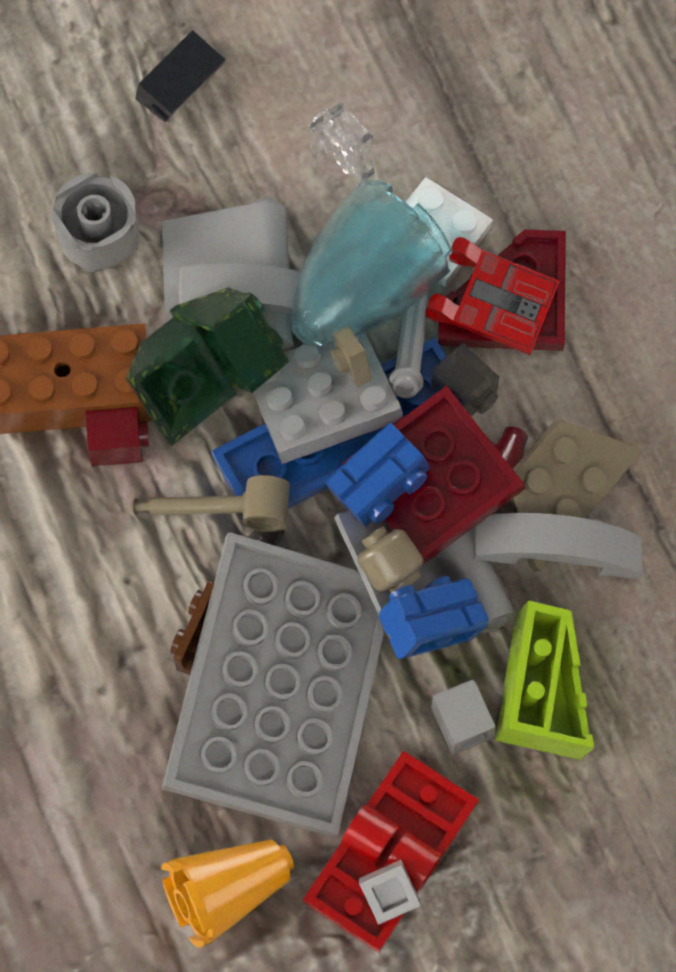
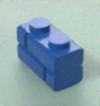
M389 422L333 473L325 483L333 495L366 528L372 521L378 524L385 520L395 507L393 502L405 491L411 494L419 489L426 481L427 475L425 473L430 467L424 456Z
M444 576L426 585L425 589L415 591L414 587L409 585L394 591L389 595L390 601L379 612L382 626L386 634L390 635L389 641L397 658L400 659L471 641L488 626L489 622L481 602H477L478 596L470 579L465 578L451 582L449 576Z

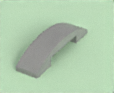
M200 264L182 266L179 269V309L181 304L221 290H227L237 307L241 309L300 315V323L334 327L342 325L341 286L325 278L297 270L256 264Z
M501 513L491 514L473 528L474 560L516 564L520 558L599 567V575L639 580L643 577L641 536L611 524L556 514Z

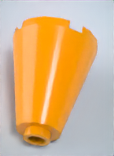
M272 839L174 858L161 866V870L169 871L170 873L169 877L162 879L170 907L180 927L190 925L196 935L188 939L198 948L214 942L288 883L291 878L290 870L294 869L293 859L286 846L283 844L278 846Z

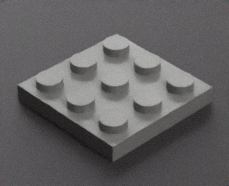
M362 324L350 329L366 352L372 380L356 387L348 373L341 375L335 366L331 351L336 349L333 334L243 366L246 379L282 464L385 427L389 422L392 424L397 423L403 418L400 404Z

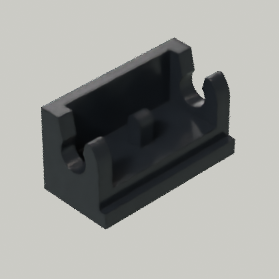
M192 30L138 84L135 99L162 121L166 122L225 63L226 59Z

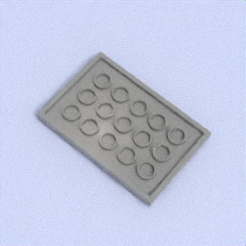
M231 532L227 534L161 789L331 837L338 835L385 631L358 570Z

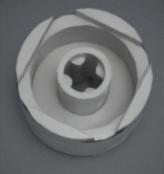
M85 173L70 179L59 189L56 195L52 218L60 249L70 261L81 266L84 271L97 272L101 269L120 264L137 248L139 244V223L136 204L132 192L124 182L113 176L106 178L97 176V173Z

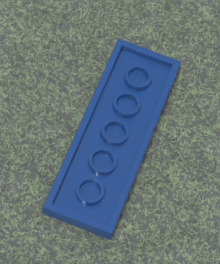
M434 337L424 342L420 374L423 377L422 389L411 398H402L395 394L402 409L403 417L446 385L470 415L475 413L477 410L476 402L436 338ZM397 357L381 364L388 381L390 374L395 370ZM263 424L212 450V458L234 496L243 495L246 491L247 480L253 476L269 475L288 481L290 483L289 509L328 489L325 481L343 465L342 463L358 452L383 428L282 464L266 424Z

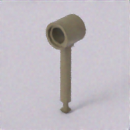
M258 475L247 480L246 491L242 496L151 498L149 502H138V499L135 498L130 508L135 515H138L139 511H150L151 515L243 513L242 523L246 527L262 532H277L286 528L290 483L279 477Z

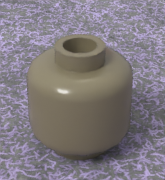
M384 526L361 540L366 548L359 553L357 562L377 591L384 592L389 590L393 593L402 587L411 585L421 577L418 570L423 565V558L404 530L395 529L388 533Z

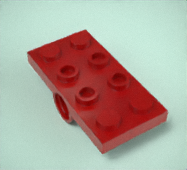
M403 751L372 798L359 810L350 823L340 845L303 898V903L377 953H380L406 913L378 925L359 885V878L401 860L418 895L477 806L479 799Z

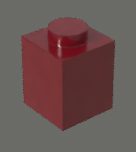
M137 407L85 411L88 453L92 467L143 462L142 447H150L147 421H139Z

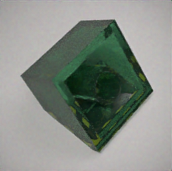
M228 287L176 305L170 310L206 373L212 378L253 393L289 363L287 356L281 348L284 345L281 336L268 325L262 315L265 312L262 303L250 292L244 293Z
M175 317L140 343L125 378L170 446H173L237 394L198 330Z

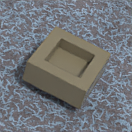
M345 325L333 330L332 334L336 349L331 351V355L341 375L348 373L356 387L371 381L372 377L366 352L350 327Z

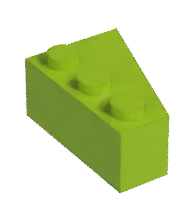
M528 600L516 614L495 741L581 760L594 749L592 734L589 735L585 711L587 707L586 694L582 693L578 669L580 659L571 610Z

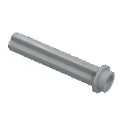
M422 289L418 292L410 290L405 296L396 367L389 376V383L393 392L402 398L415 396L423 387L420 367L427 321L425 310L428 304V294Z

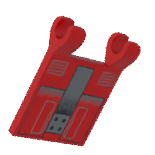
M457 237L452 244L449 260L458 265L475 267L459 306L445 296L433 294L427 304L425 316L436 322L456 325L531 355L560 281L486 252L471 241Z

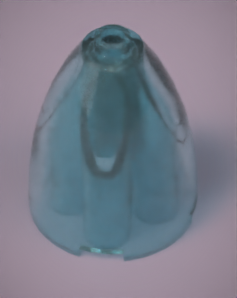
M365 180L360 182L336 208L312 245L295 289L291 311L292 331L301 342L307 345L314 344L318 346L335 343L333 333L350 327L355 336L365 334L408 310L426 296L451 271L448 268L447 257L452 253L451 246L440 226L419 203L412 208L399 197L392 194V185L378 180Z

